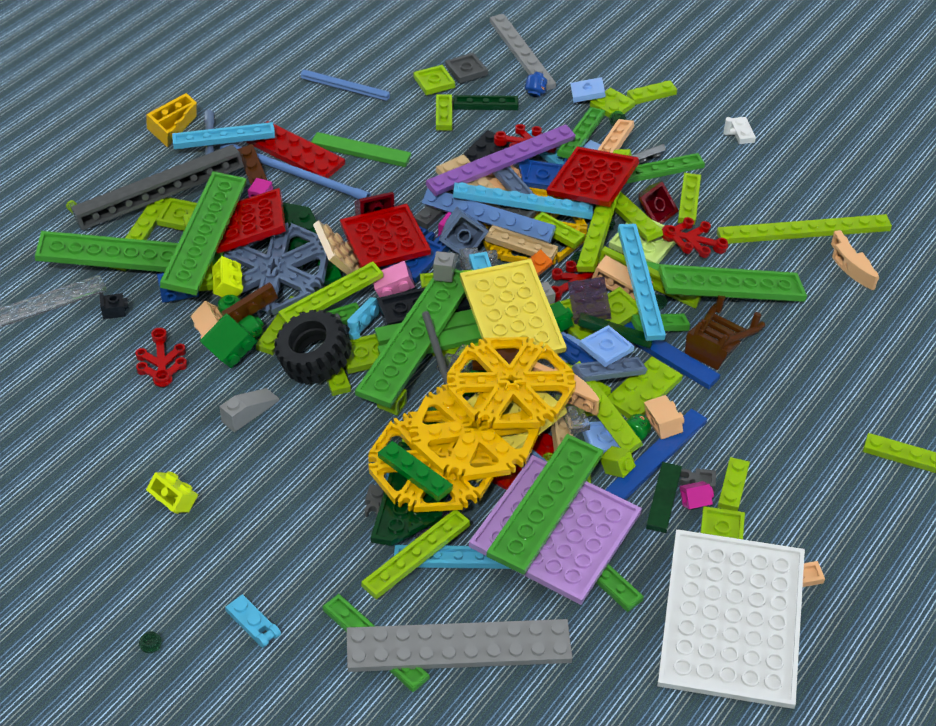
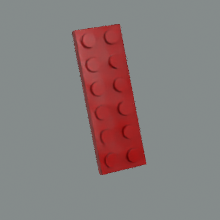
M273 124L275 138L246 141V143L253 144L254 147L292 166L326 178L331 177L345 165L344 158Z

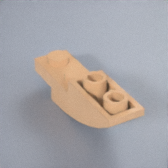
M841 230L834 231L831 242L834 248L832 258L852 279L871 290H875L879 275L872 267L870 260L866 258L863 252L856 253Z
M538 362L532 369V371H558L556 368L552 369ZM574 374L576 387L567 403L597 416L599 412L598 396L584 380Z

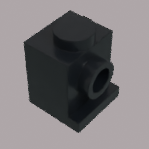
M99 293L103 320L126 317L125 309H129L127 298L123 297V293L105 296L103 293Z

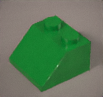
M227 313L200 340L207 349L230 368L236 365L258 342L244 326Z

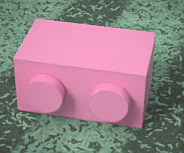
M405 261L381 270L383 278L373 283L379 297L415 288L411 271Z

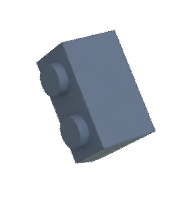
M457 206L446 220L439 241L468 260L469 254L475 251L489 231L485 225Z

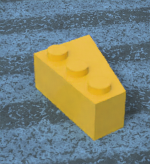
M185 93L146 114L147 129L168 148L173 143L172 133L183 132L197 117V102Z

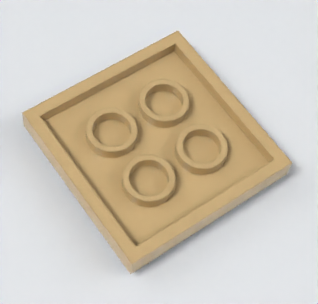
M319 220L313 224L330 262L347 275L360 268L348 241L344 242L342 237L338 233H334L328 224L324 225Z

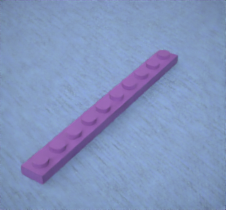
M565 124L426 180V186L434 196L452 190L454 182L467 184L573 141L576 135Z

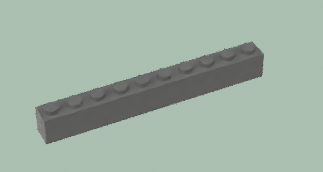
M232 144L74 205L71 209L81 230H85L207 182L212 171L227 174L243 168L240 152Z

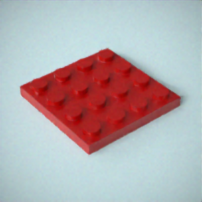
M577 146L546 189L547 195L610 207L638 166L639 157Z
M280 188L238 201L217 248V253L228 252L233 248L243 247L249 243L261 241L273 235H280L286 231Z
M408 204L340 219L342 230L360 268L372 261L378 267L431 254V249Z

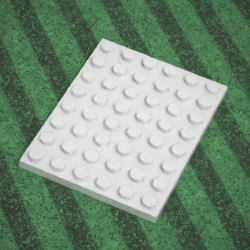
M676 529L657 686L794 709L796 705L805 549Z

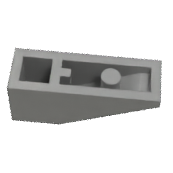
M267 388L235 395L219 406L221 421L233 432H236L280 400Z

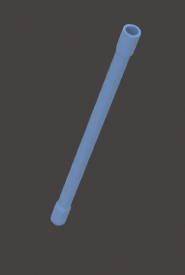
M234 143L220 144V149H222V148H224V147H227V146H229V145H232V144L234 145V147H235L236 149H239V148H242V147H239L238 145H236V144H234ZM256 153L260 163L345 193L356 199L371 196L370 192L353 188Z

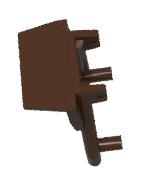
M718 295L716 303L710 307L704 319L687 333L685 354L716 370L721 367L727 355L740 344L741 339L756 334L765 327V323L760 321L761 314L758 312L754 313L748 329L715 314L716 312H721L726 298Z

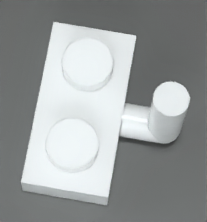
M746 117L726 118L724 135H735L739 144L755 143L756 137Z

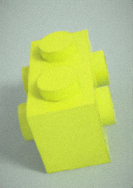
M221 256L212 266L213 294L220 297L225 295L239 296L243 291L241 264Z
M170 471L167 473L155 472L146 489L155 499L177 514L180 512H190L198 497V494L192 490L191 485L180 481L178 475Z

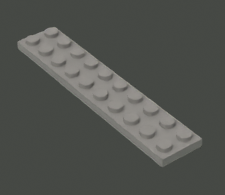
M568 619L347 628L348 672L385 671L396 668L399 670L401 668L415 669L416 667L435 669L572 663Z

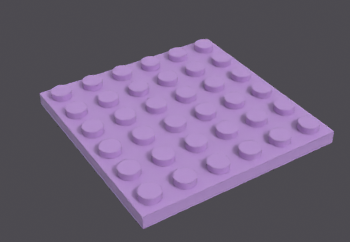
M534 455L531 456L469 541L470 548L486 556L487 550L547 464L546 461ZM586 481L524 576L582 605L640 516L642 508Z

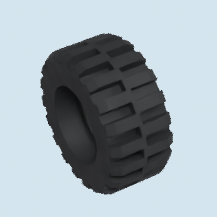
M309 310L307 313L301 312L299 316L290 318L291 321L286 322L282 326L283 329L279 330L274 343L275 355L291 379L299 383L304 382L305 384H312V382L316 384L321 383L324 379H331L332 375H337L341 371V367H345L347 364L346 359H349L351 355V339L341 320L335 314L324 310H319L318 312L316 310ZM325 340L316 350L302 353L311 343Z

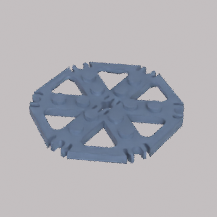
M286 223L285 232H282L280 235L267 237L270 238L267 255L250 247L260 241L249 243L243 247H236L234 251H228V255L224 254V257L250 268V270L242 273V293L256 286L261 288L269 282L274 287L277 296L280 283L300 291L298 296L290 298L283 303H277L276 299L257 311L258 316H261V313L265 310L268 316L271 313L275 315L280 310L314 293V287H322L321 283L324 284L329 260L316 233L291 223V226ZM298 236L310 241L288 252L292 237ZM312 260H320L317 275H311L297 269V267Z

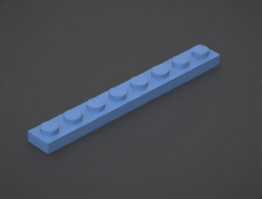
M427 189L422 204L451 213L458 206L480 223L490 226L495 225L547 243H551L556 230L555 225L480 202L453 198V194L446 192L434 196Z

